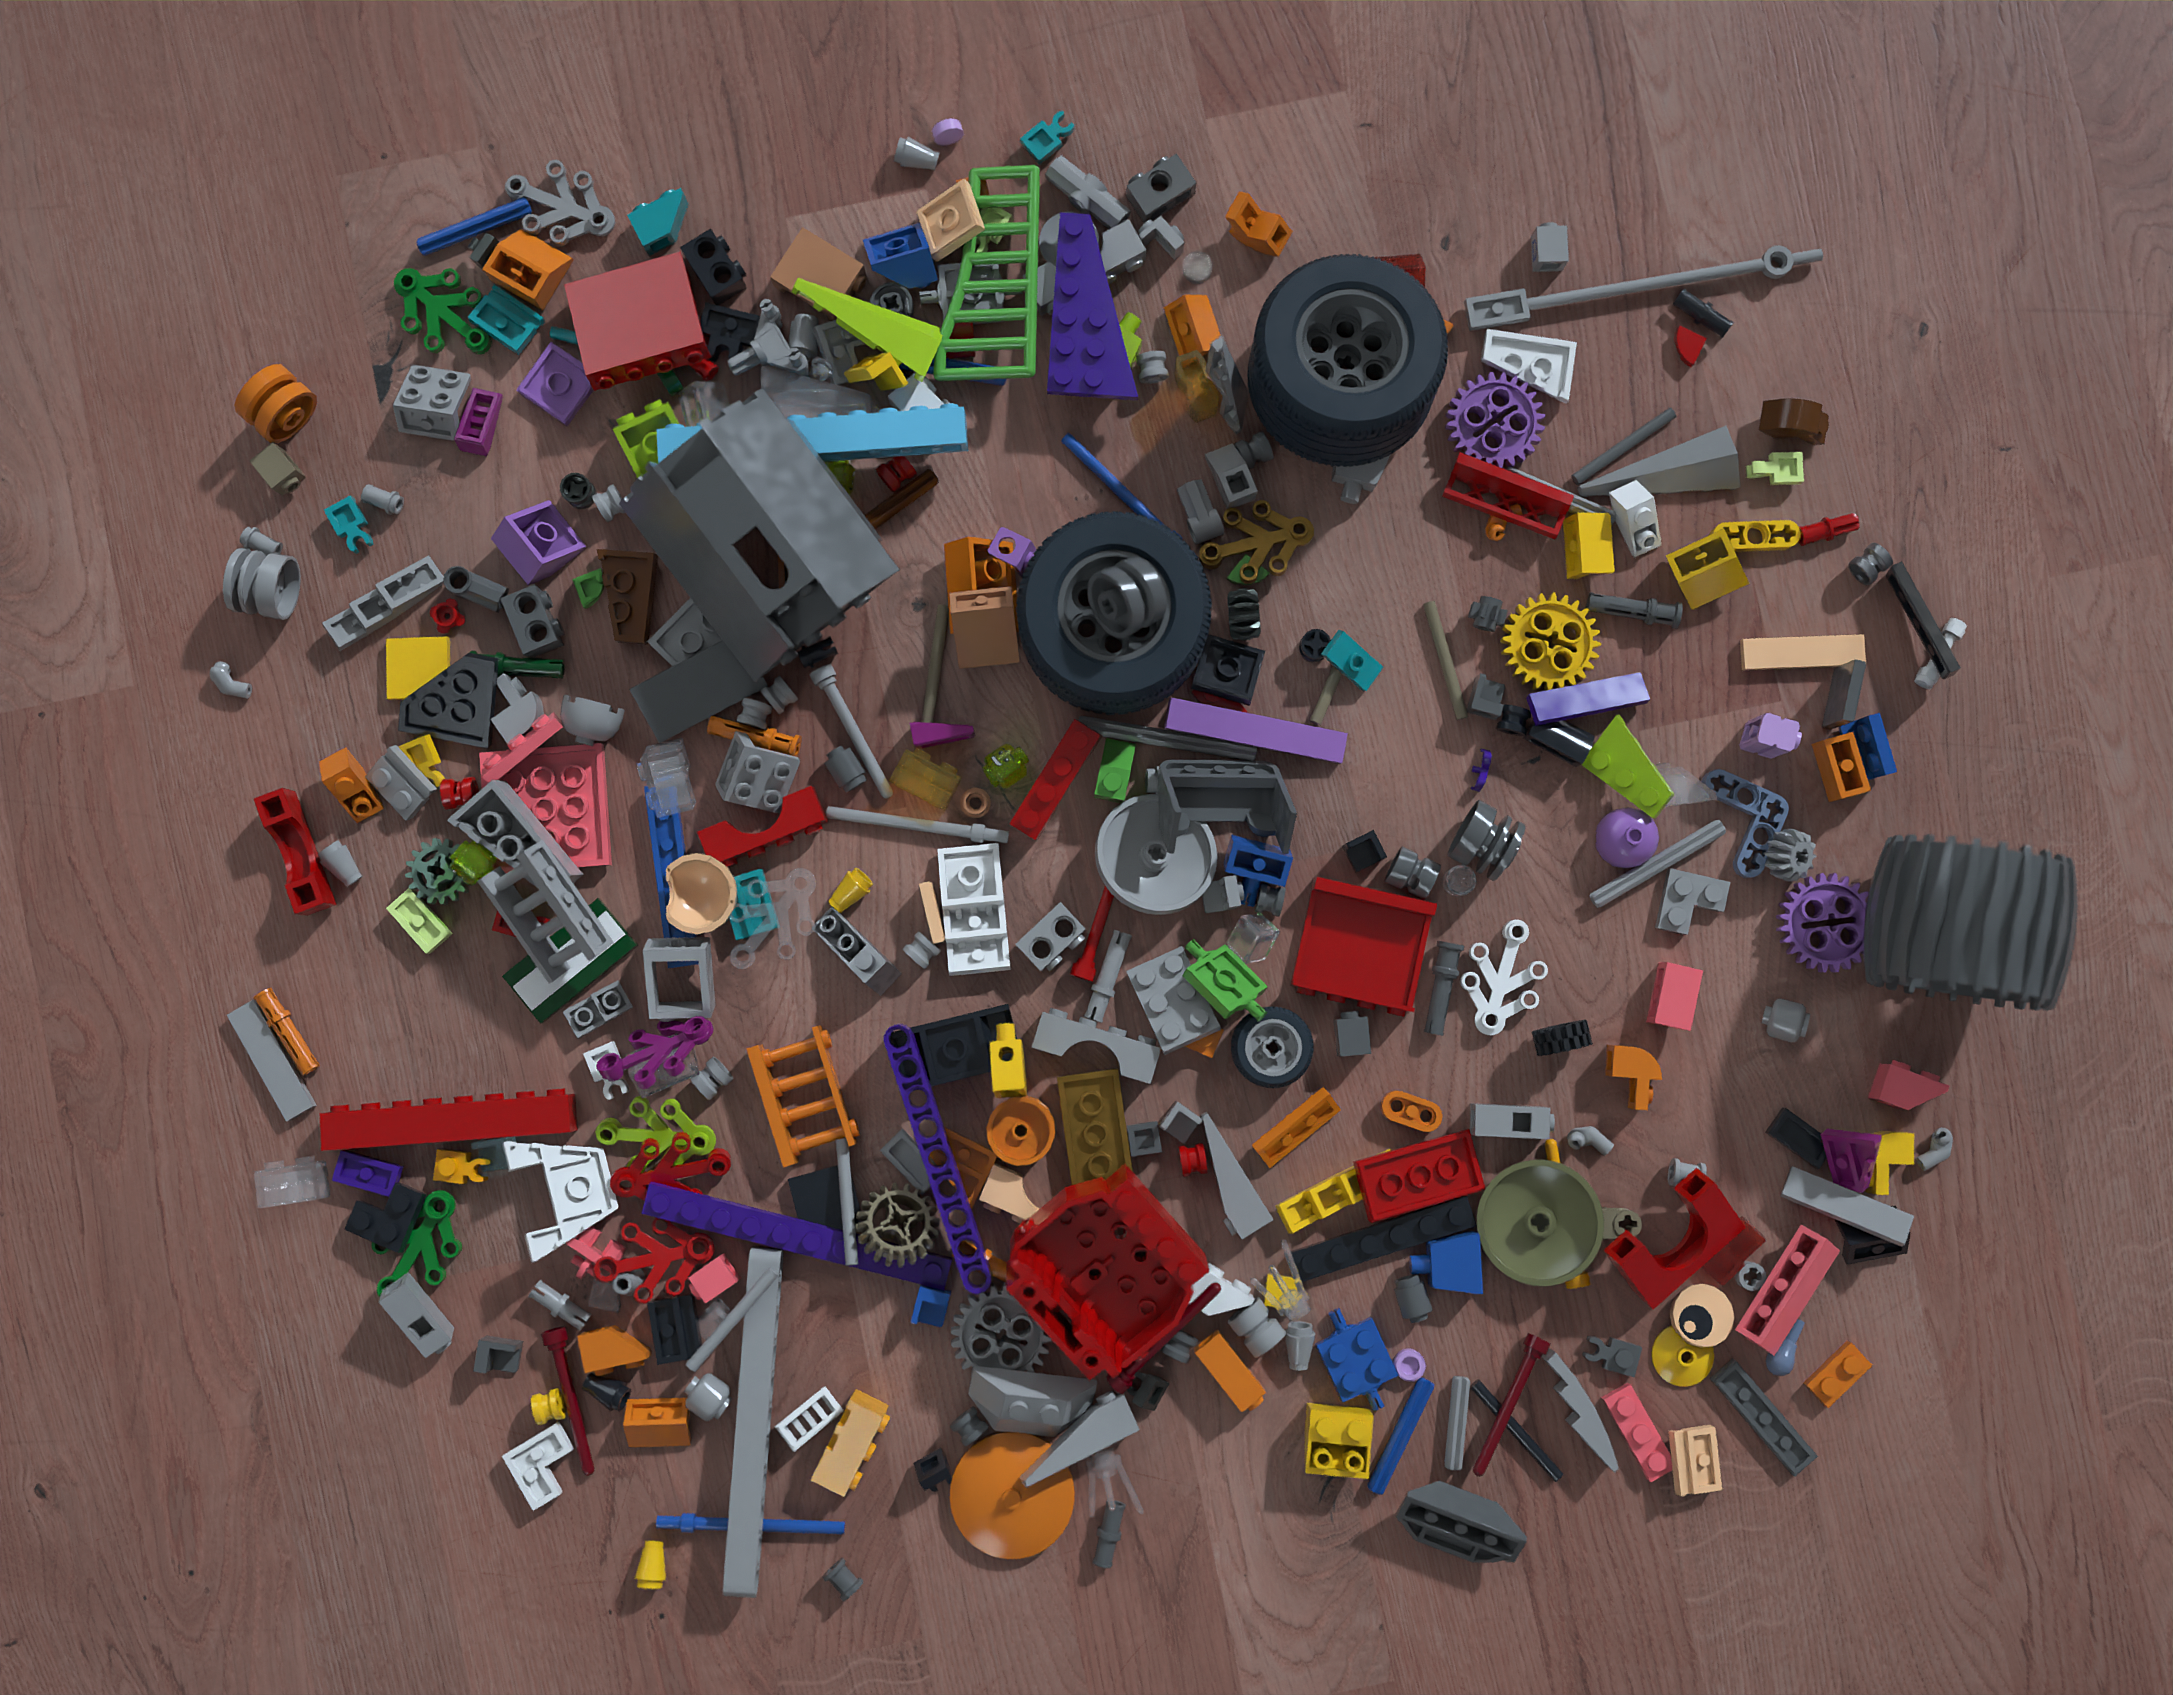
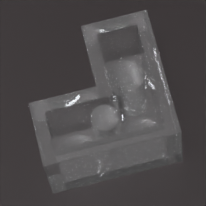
M683 738L647 746L640 758L641 762L637 763V768L641 781L646 780L649 792H646V800L649 809H655L657 818L693 810L696 799L688 775L691 766Z

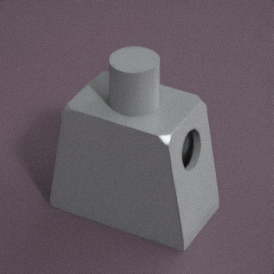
M1390 455L1365 465H1353V467L1333 466L1332 482L1344 484L1341 500L1350 504H1358L1362 489L1373 492Z

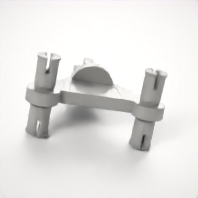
M762 300L760 303L762 311L756 336L750 342L752 347L727 361L731 371L735 376H738L761 363L763 367L766 365L775 366L796 373L800 379L807 378L810 373L808 370V360L799 352V349H790L780 331L782 322L779 309L771 303V300Z

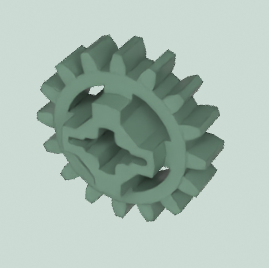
M433 838L432 846L422 842L421 852L416 850L411 852L415 857L414 862L406 861V865L412 867V872L406 873L405 877L412 878L414 881L408 886L409 889H419L416 897L424 899L428 896L427 903L435 904L439 900L440 904L448 905V897L453 901H459V891L469 892L464 880L467 878V882H474V878L468 876V871L475 869V866L467 864V861L472 857L471 854H461L464 846L456 844L453 847V840L445 839L442 844L440 839ZM435 853L434 858L425 862L430 855ZM454 858L456 859V861H457V863H458V866H459V870H460V871H458V870L456 869V867H455V865H454V863H453ZM437 868L445 870L443 876L436 874ZM422 873L424 874L427 880L426 885L422 879ZM453 881H456L451 888H449L446 891H443L446 889V885L450 884Z

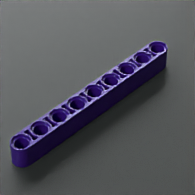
M895 1024L885 1032L884 1045L963 1285L970 1293L980 1294L990 1286L992 1271L914 1034L907 1025ZM899 1029L906 1033L907 1043L903 1047H897L891 1042V1033L894 1030ZM908 1059L917 1065L916 1074L910 1077L905 1076L900 1069L902 1061ZM919 1089L925 1092L927 1096L926 1104L916 1106L911 1102L910 1094L913 1090ZM929 1119L935 1122L937 1131L934 1135L927 1136L921 1132L920 1123L923 1120ZM937 1149L942 1150L947 1157L946 1163L939 1166L934 1165L929 1156L931 1151ZM952 1180L956 1185V1192L952 1195L943 1194L939 1188L941 1181ZM961 1210L965 1213L967 1220L961 1225H955L949 1219L950 1212ZM971 1240L976 1245V1251L970 1255L963 1254L959 1249L960 1242ZM981 1270L986 1275L985 1282L979 1285L973 1284L969 1279L970 1272Z

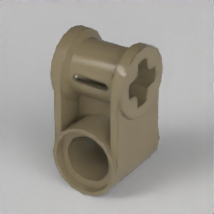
M1602 1207L1604 1216L1602 1240L1616 1239L1626 1229L1633 1236L1639 1234L1642 1222L1637 1213L1626 1208ZM1624 1216L1631 1220V1224L1626 1225L1625 1229L1618 1225L1619 1221H1624Z

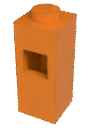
M1218 1329L1193 1348L1195 1354L1241 1412L1247 1408L1249 1411H1252L1264 1401L1262 1397L1266 1394L1264 1387Z

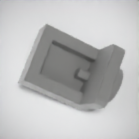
M1159 216L1154 222L1148 220L1139 229L1138 236L1144 247L1155 238L1174 260L1183 253L1185 243L1183 241V234L1175 225L1170 226L1162 216Z
M1236 875L1223 877L1218 881L1211 882L1202 895L1205 913L1232 910L1241 906V900H1244V890L1242 883L1237 882Z

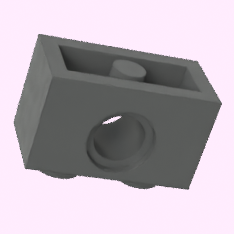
M1176 153L1170 158L1166 156L1158 160L1153 165V169L1143 174L1141 172L1133 176L1126 186V198L1143 223H1146L1148 220L1154 221L1159 216H1162L1193 196L1197 183ZM1156 183H1162L1167 189L1158 192L1152 186Z

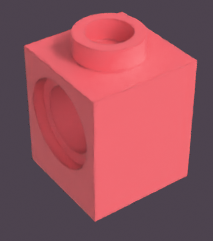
M723 1253L688 1277L691 1282L689 1288L698 1300L702 1299L706 1304L739 1281L741 1277L725 1253Z

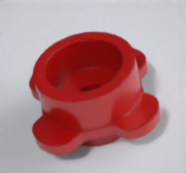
M449 598L446 602L439 603L430 609L429 614L437 624V631L442 634H447L451 628L463 626L465 623V616L460 614L457 608L458 602L455 599ZM447 613L450 614V618L448 619L445 618V615Z

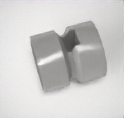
M1259 1297L1255 1298L1252 1305L1241 1307L1228 1320L1229 1325L1238 1336L1246 1337L1244 1344L1255 1358L1269 1351L1286 1334L1275 1318H1268L1269 1310Z

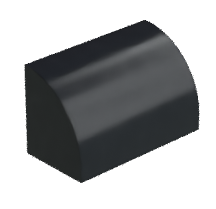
M1534 719L1527 729L1526 736H1523V739L1574 767L1584 763L1595 738L1594 735L1567 720L1536 726Z

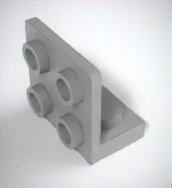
M412 365L393 403L398 431L454 441L460 424L457 410L470 384V374Z
M735 731L715 786L724 801L780 813L783 797L789 792L800 760L796 756L756 747L746 733Z

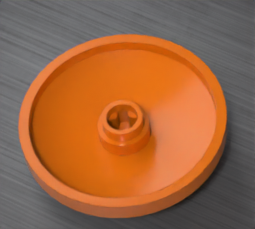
M994 1432L975 1442L963 1454L955 1468L950 1486V1506L953 1518L963 1536L973 1546L986 1554L1003 1559H1021L1033 1556L1051 1546L1061 1536L1069 1523L1074 1507L1075 1494L1074 1481L1069 1466L1028 1487L1023 1485L1019 1478L1052 1445L1041 1436L1018 1432Z

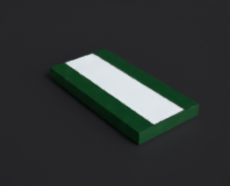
M597 898L588 906L614 944L590 961L587 960L583 953L566 961L571 968L550 984L529 954L502 976L540 1024H543L638 946L600 898ZM565 927L550 936V939L559 951L575 942Z

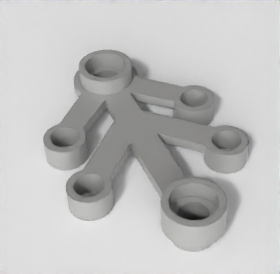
M551 160L546 166V172L554 180L560 197L532 187L527 179L521 175L511 176L506 181L505 190L513 201L526 198L527 200L530 199L555 209L540 216L528 214L523 218L522 226L531 235H537L542 229L571 217L582 221L568 228L556 225L550 230V238L557 246H565L569 240L589 232L595 236H605L614 229V214L609 208L600 206L593 189L594 181L586 171L577 172L573 180L577 189L583 192L588 209L577 205L565 177L566 169L559 160ZM560 167L561 171L558 174H552V169ZM582 178H588L586 185H579V181ZM521 183L520 189H512L514 184ZM598 216H603L604 221L602 223H594ZM537 221V225L534 228H528L529 222ZM558 232H564L565 235L562 239H555Z

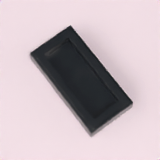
M1782 1107L1765 1133L1815 1169H1820L1827 1159L1821 1137L1822 1133L1787 1108Z

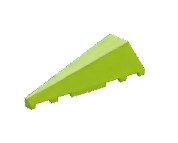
M797 278L791 291L793 294H800L813 301V308L819 312L825 308L837 317L836 324L872 349L877 348L884 353L890 352L898 366L904 363L916 372L915 379L920 382L924 380L943 337L940 334V327Z

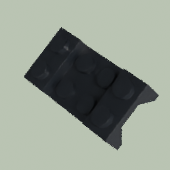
M1009 1004L911 1027L931 1087L991 1072L990 1042L997 1041L996 1025L1014 1024ZM902 1030L892 1032L891 1042L897 1047H903L907 1043L906 1033ZM1006 1053L1002 1056L1003 1061H1010L1013 1058L1011 1053ZM908 1059L902 1061L900 1069L905 1076L910 1077L916 1074L917 1065Z

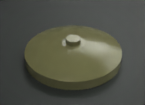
M1535 1159L1519 1162L1506 1168L1489 1183L1478 1206L1477 1230L1486 1255L1505 1275L1528 1285L1553 1286L1575 1278L1594 1260L1603 1239L1604 1216L1597 1194L1583 1176L1564 1164L1550 1160Z

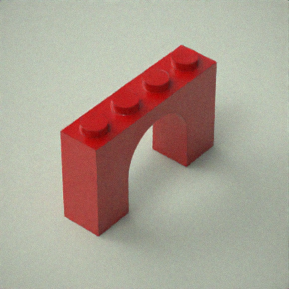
M1695 1168L1673 1188L1687 1207L1690 1215L1688 1230L1677 1246L1666 1253L1651 1255L1645 1245L1626 1229L1603 1250L1635 1294L1653 1310L1746 1228L1717 1184L1698 1168Z

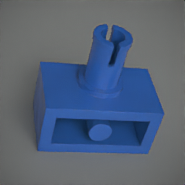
M1231 835L1223 865L1225 872L1244 876L1242 880L1244 900H1241V904L1245 905V902H1248L1247 906H1255L1261 881L1285 887L1293 856L1290 849L1289 854H1283L1278 846Z

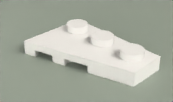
M1487 329L1484 337L1481 362L1501 372H1505L1511 377L1517 376V380L1523 383L1527 382L1529 386L1567 404L1570 396L1577 342Z

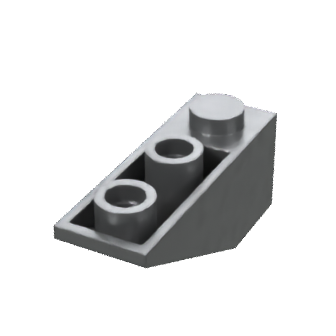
M833 907L811 927L847 966L880 996L902 974Z

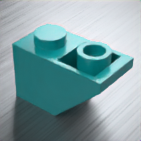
M681 188L667 190L660 195L659 199L649 204H639L631 213L627 214L648 256L676 243L689 205Z

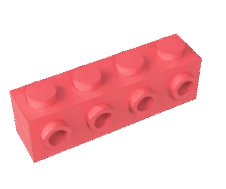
M1800 1225L1735 1330L1755 1345L1775 1356L1840 1250L1828 1239Z

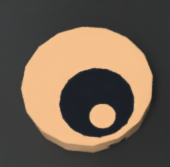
M1698 1284L1687 1286L1675 1296L1671 1304L1670 1318L1672 1327L1683 1338L1682 1340L1689 1345L1708 1347L1715 1346L1727 1338L1733 1328L1734 1313L1732 1304L1723 1292L1714 1286Z

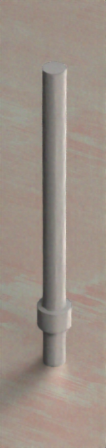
M828 806L826 818L966 837L971 838L972 842L983 843L984 840L1008 843L1009 831L986 828V825L973 823V826L831 806Z

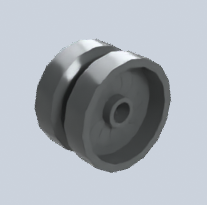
M1129 557L1118 562L1114 567H1108L1095 573L1089 580L1088 597L1093 614L1099 624L1116 638H1125L1137 632L1141 627H1148L1158 622L1165 615L1167 602L1162 581L1155 569L1147 561L1139 557Z

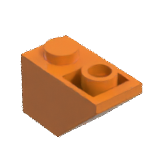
M346 747L319 761L323 784L356 823L384 809L373 785L365 778L367 774L363 767Z
M616 1325L584 1331L577 1336L584 1372L595 1371V1376L614 1372L613 1367L625 1364L626 1369L644 1365V1360L652 1355L650 1347Z

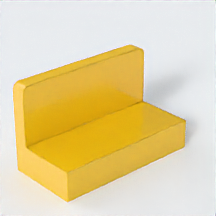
M890 352L866 356L843 372L849 383L874 379L881 391L903 388L908 385V381Z
M1576 513L1565 518L1563 530L1567 579H1579L1589 574L1613 573L1615 569L1610 514Z

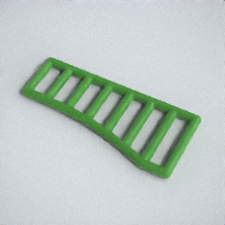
M1036 165L972 168L969 171L968 182L970 183L978 210L979 208L1027 206V222L984 224L985 230L964 244L955 290L940 330V334L943 337L934 356L933 376L937 381L1031 378L1036 373L1040 169ZM1028 178L1026 194L980 196L981 180ZM1026 234V250L975 253L977 237ZM1026 263L1025 279L969 281L973 265ZM1025 291V308L960 310L965 294ZM1025 320L1023 337L950 339L955 323ZM1024 349V365L946 368V352Z

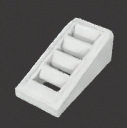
M824 1386L778 1423L775 1428L794 1452L844 1410L826 1386ZM822 1398L832 1411L831 1414L826 1415L817 1403L818 1399ZM810 1406L813 1407L822 1419L818 1424L807 1411V1408ZM800 1414L812 1427L808 1432L796 1418ZM790 1422H792L802 1436L798 1440L786 1426Z

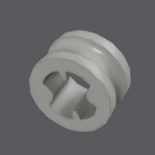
M1750 1261L1740 1263L1734 1273L1737 1284L1750 1291L1759 1290L1767 1278L1763 1267ZM1750 1268H1753L1752 1272L1757 1273V1279H1752L1751 1284H1748L1749 1281L1744 1279L1743 1276L1744 1273H1749Z

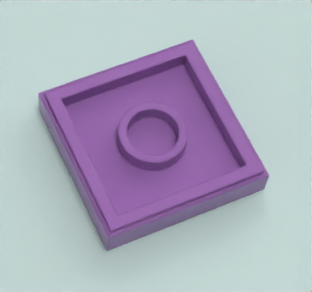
M550 342L516 391L568 426L593 392V388L585 375L583 363Z

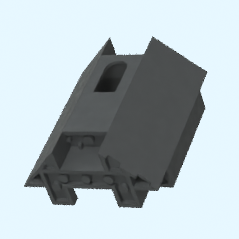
M763 388L754 392L743 403L739 400L722 409L721 413L712 421L705 418L698 422L702 429L658 464L648 462L645 467L647 473L635 480L630 487L631 493L622 498L619 503L754 682L758 681L779 663L785 666L799 655L796 652L797 649L804 644L809 647L823 636L820 631L829 624L834 628L847 618L845 614L847 610L853 606L858 609L872 598L869 593L900 570L880 544L882 538L793 420L784 417ZM756 526L788 568V581L780 589L771 590L763 586L733 546V544Z

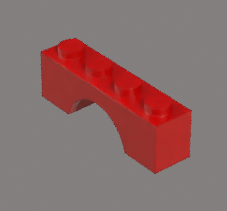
M1074 719L1009 824L1032 839H1039L1066 791L1091 756L1103 735L1079 720Z
M809 786L784 796L779 818L770 828L763 832L754 834L743 833L725 820L697 831L705 854L712 856L728 868H731L738 864L736 859L748 855L749 859L758 857L766 853L765 848L777 844V847H782L794 842L793 836L805 832L806 836L815 834L823 830L822 825L828 823L815 788Z
M280 788L254 798L253 800L262 825L273 837L282 854L287 872V881L284 886L294 914L309 916L337 905L324 868L320 863L321 860L296 791Z

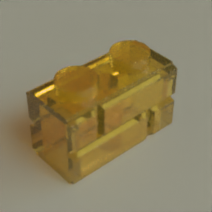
M916 747L913 752L906 749L889 782L921 800L946 811L962 780L960 776L956 775L958 769L943 761L940 766L929 761L931 755Z

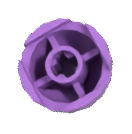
M1629 807L1613 810L1602 818L1596 828V849L1602 859L1614 867L1633 868L1647 862L1657 850L1659 842L1658 828L1653 819L1642 810Z

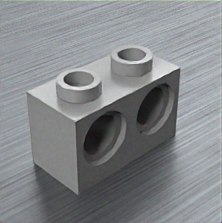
M1060 902L1025 934L1016 945L1040 971L1047 968L1050 972L1063 960L1059 954L1067 947L1071 950L1075 949L1085 939L1082 933L1086 929ZM1061 920H1067L1073 925V932L1068 937H1060L1055 932V926ZM1038 941H1045L1050 945L1051 951L1046 958L1040 959L1033 954V946Z

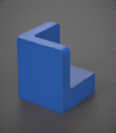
M920 1285L911 1324L917 1325L918 1322L942 1327L952 1291Z

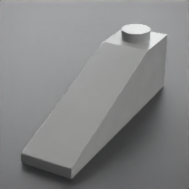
M1205 1112L1201 1114L1222 1207L1227 1215L1223 1222L1232 1236L1238 1233L1243 1240L1273 1221V1218L1210 1116Z
M1113 1391L1097 1397L1098 1403L1092 1405L1019 1477L1021 1483L1028 1487L1139 1431L1125 1396L1120 1393L1114 1394Z

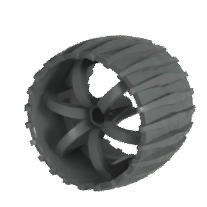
M1907 834L1905 839H1903L1902 835L1888 837L1873 874L1866 905L1863 948L1867 983L1876 987H1883L1884 983H1886V988L1892 991L1897 989V985L1904 986V993L1913 994L1915 988L1926 990L1925 996L1930 998L1934 997L1935 992L1950 994L1949 1001H1956L1957 995L1973 997V1004L1980 1005L1982 998L1995 1000V1007L2003 1008L2006 1001L2014 1002L2015 1009L2023 1010L2026 1004L2030 1003L2029 1007L2031 1010H2053L2068 974L2076 936L2078 895L2073 859L2062 854H2055L2053 859L2052 852L2042 849L2039 855L2032 854V848L2026 845H2022L2020 851L2008 850L2007 842L2003 841L1998 842L1997 848L1981 846L1980 838H1974L1971 845L1957 843L1956 836H1948L1946 842H1935L1933 834H1926L1923 841H1917V836L1914 834Z

